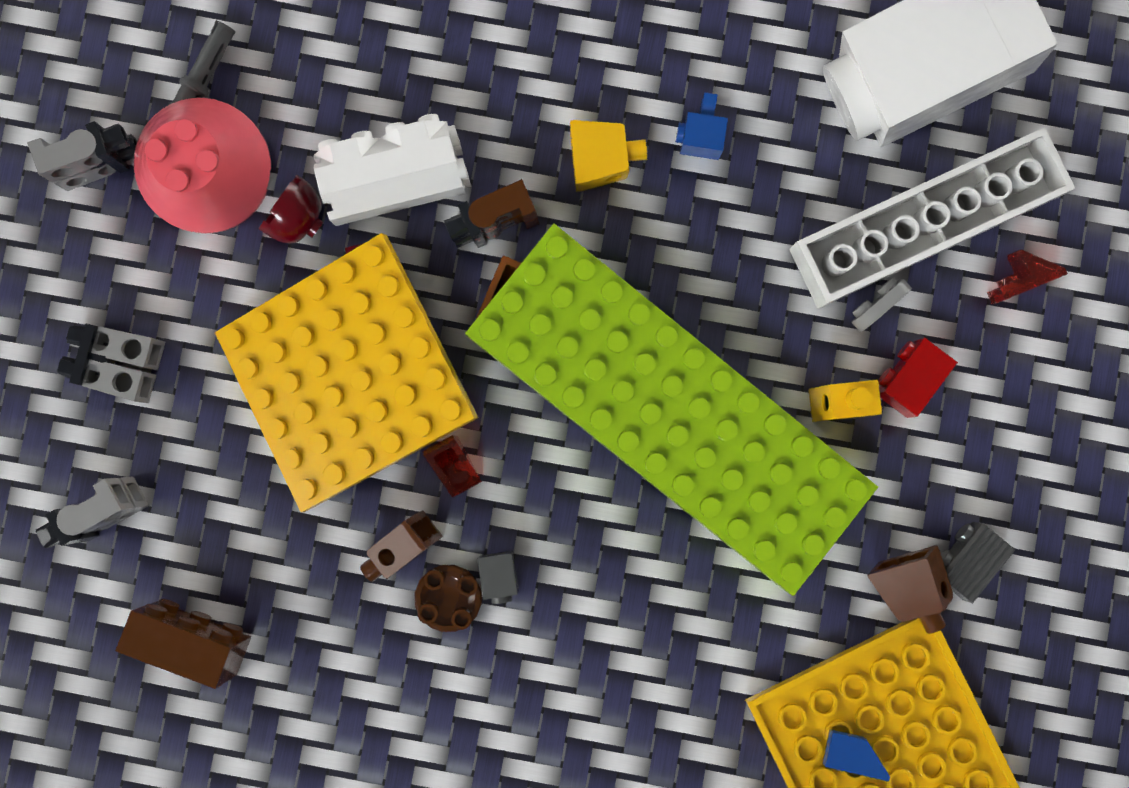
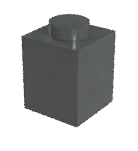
M506 551L480 555L477 560L483 600L491 599L492 604L512 601V596L517 595L519 592L514 552Z

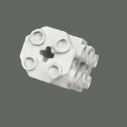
M427 114L420 117L418 122L406 125L403 122H396L385 127L386 134L381 138H373L371 131H360L354 133L350 139L342 141L328 139L321 141L318 144L319 151L314 154V160L316 161L314 172L323 204H331L333 211L327 212L329 220L335 226L466 194L465 188L471 187V183L463 158H457V156L463 155L455 125L448 126L447 121H439L437 114Z

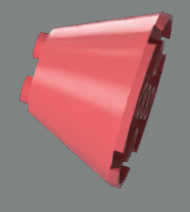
M190 98L177 101L156 113L145 125L138 138L134 152V173L141 195L160 218L177 228L196 233H217L234 228L255 213L268 191L271 158L266 141L257 126L244 113L227 103L209 98Z

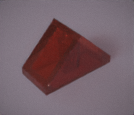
M452 435L422 451L424 457L452 498L482 482L458 436Z

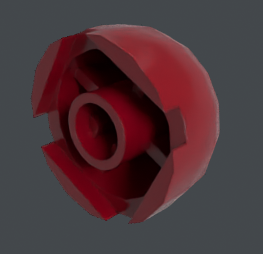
M296 175L270 210L271 214L266 221L262 222L259 230L279 242L289 244L299 242L306 234L313 238L323 224V221L318 218L322 211V201L317 190L303 178Z

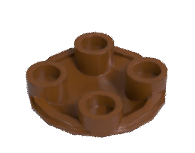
M440 565L429 570L419 580L415 590V608L419 620L430 628L441 632H456L468 628L477 617L482 605V591L477 579L467 569L457 565Z

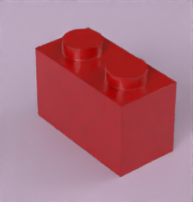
M926 338L914 342L908 341L899 351L897 357L900 360L894 369L888 368L878 380L880 398L906 418L919 416L958 363Z

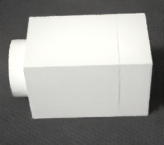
M902 0L843 31L839 58L827 63L822 68L831 97L851 136L858 141L874 133L880 147H884L1034 73L1058 43L1037 0Z

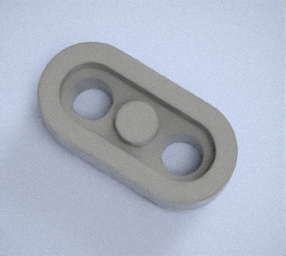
M891 278L877 290L880 296L871 303L869 300H866L852 312L855 318L851 323L859 332L864 331L900 301L912 287L904 278L899 281Z

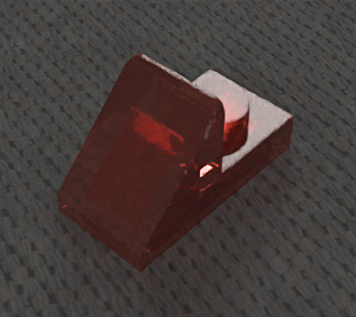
M1018 250L1007 256L1014 274L996 281L998 288L987 292V295L993 305L1068 273L1060 265L1024 250Z

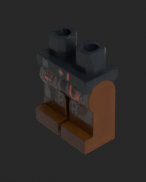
M522 179L476 199L470 206L467 201L459 204L458 208L461 213L444 220L449 235L457 248L473 241L480 248L487 245L485 239H496L504 229L523 221L527 229L539 225L536 210Z

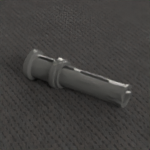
M215 21L188 76L184 75V77H181L179 81L181 87L173 102H168L167 106L185 99L208 96L209 88L207 85L235 34V30L220 21Z

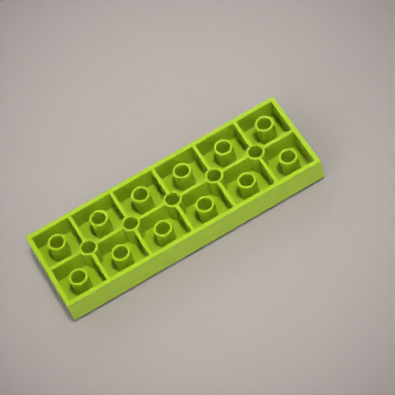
M553 223L465 332L469 339L792 596L797 593L878 489V486L555 223Z

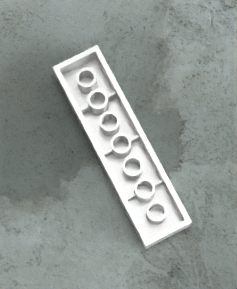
M1044 127L797 241L789 250L817 309L1044 205L1075 189V186Z

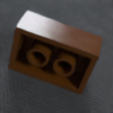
M160 599L157 602L146 604L130 611L116 647V652L213 689L218 688L238 674L252 637L242 633L243 628L231 623L217 624L211 621V616L199 611L185 612L179 609L180 605L166 599Z

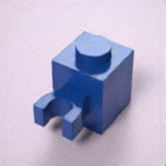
M704 92L703 99L701 100L700 114L688 112L685 122L678 123L675 143H681V155L719 160L724 149L728 118L714 116L718 94Z

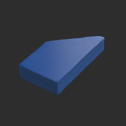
M832 729L829 730L823 759L825 767L889 782L890 776L864 737Z

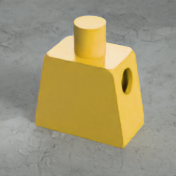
M570 120L576 192L625 180L628 178L630 161L647 160L646 140L626 141L624 124Z
M878 380L830 384L808 389L812 422L882 414ZM825 396H827L829 402L828 410L825 406Z

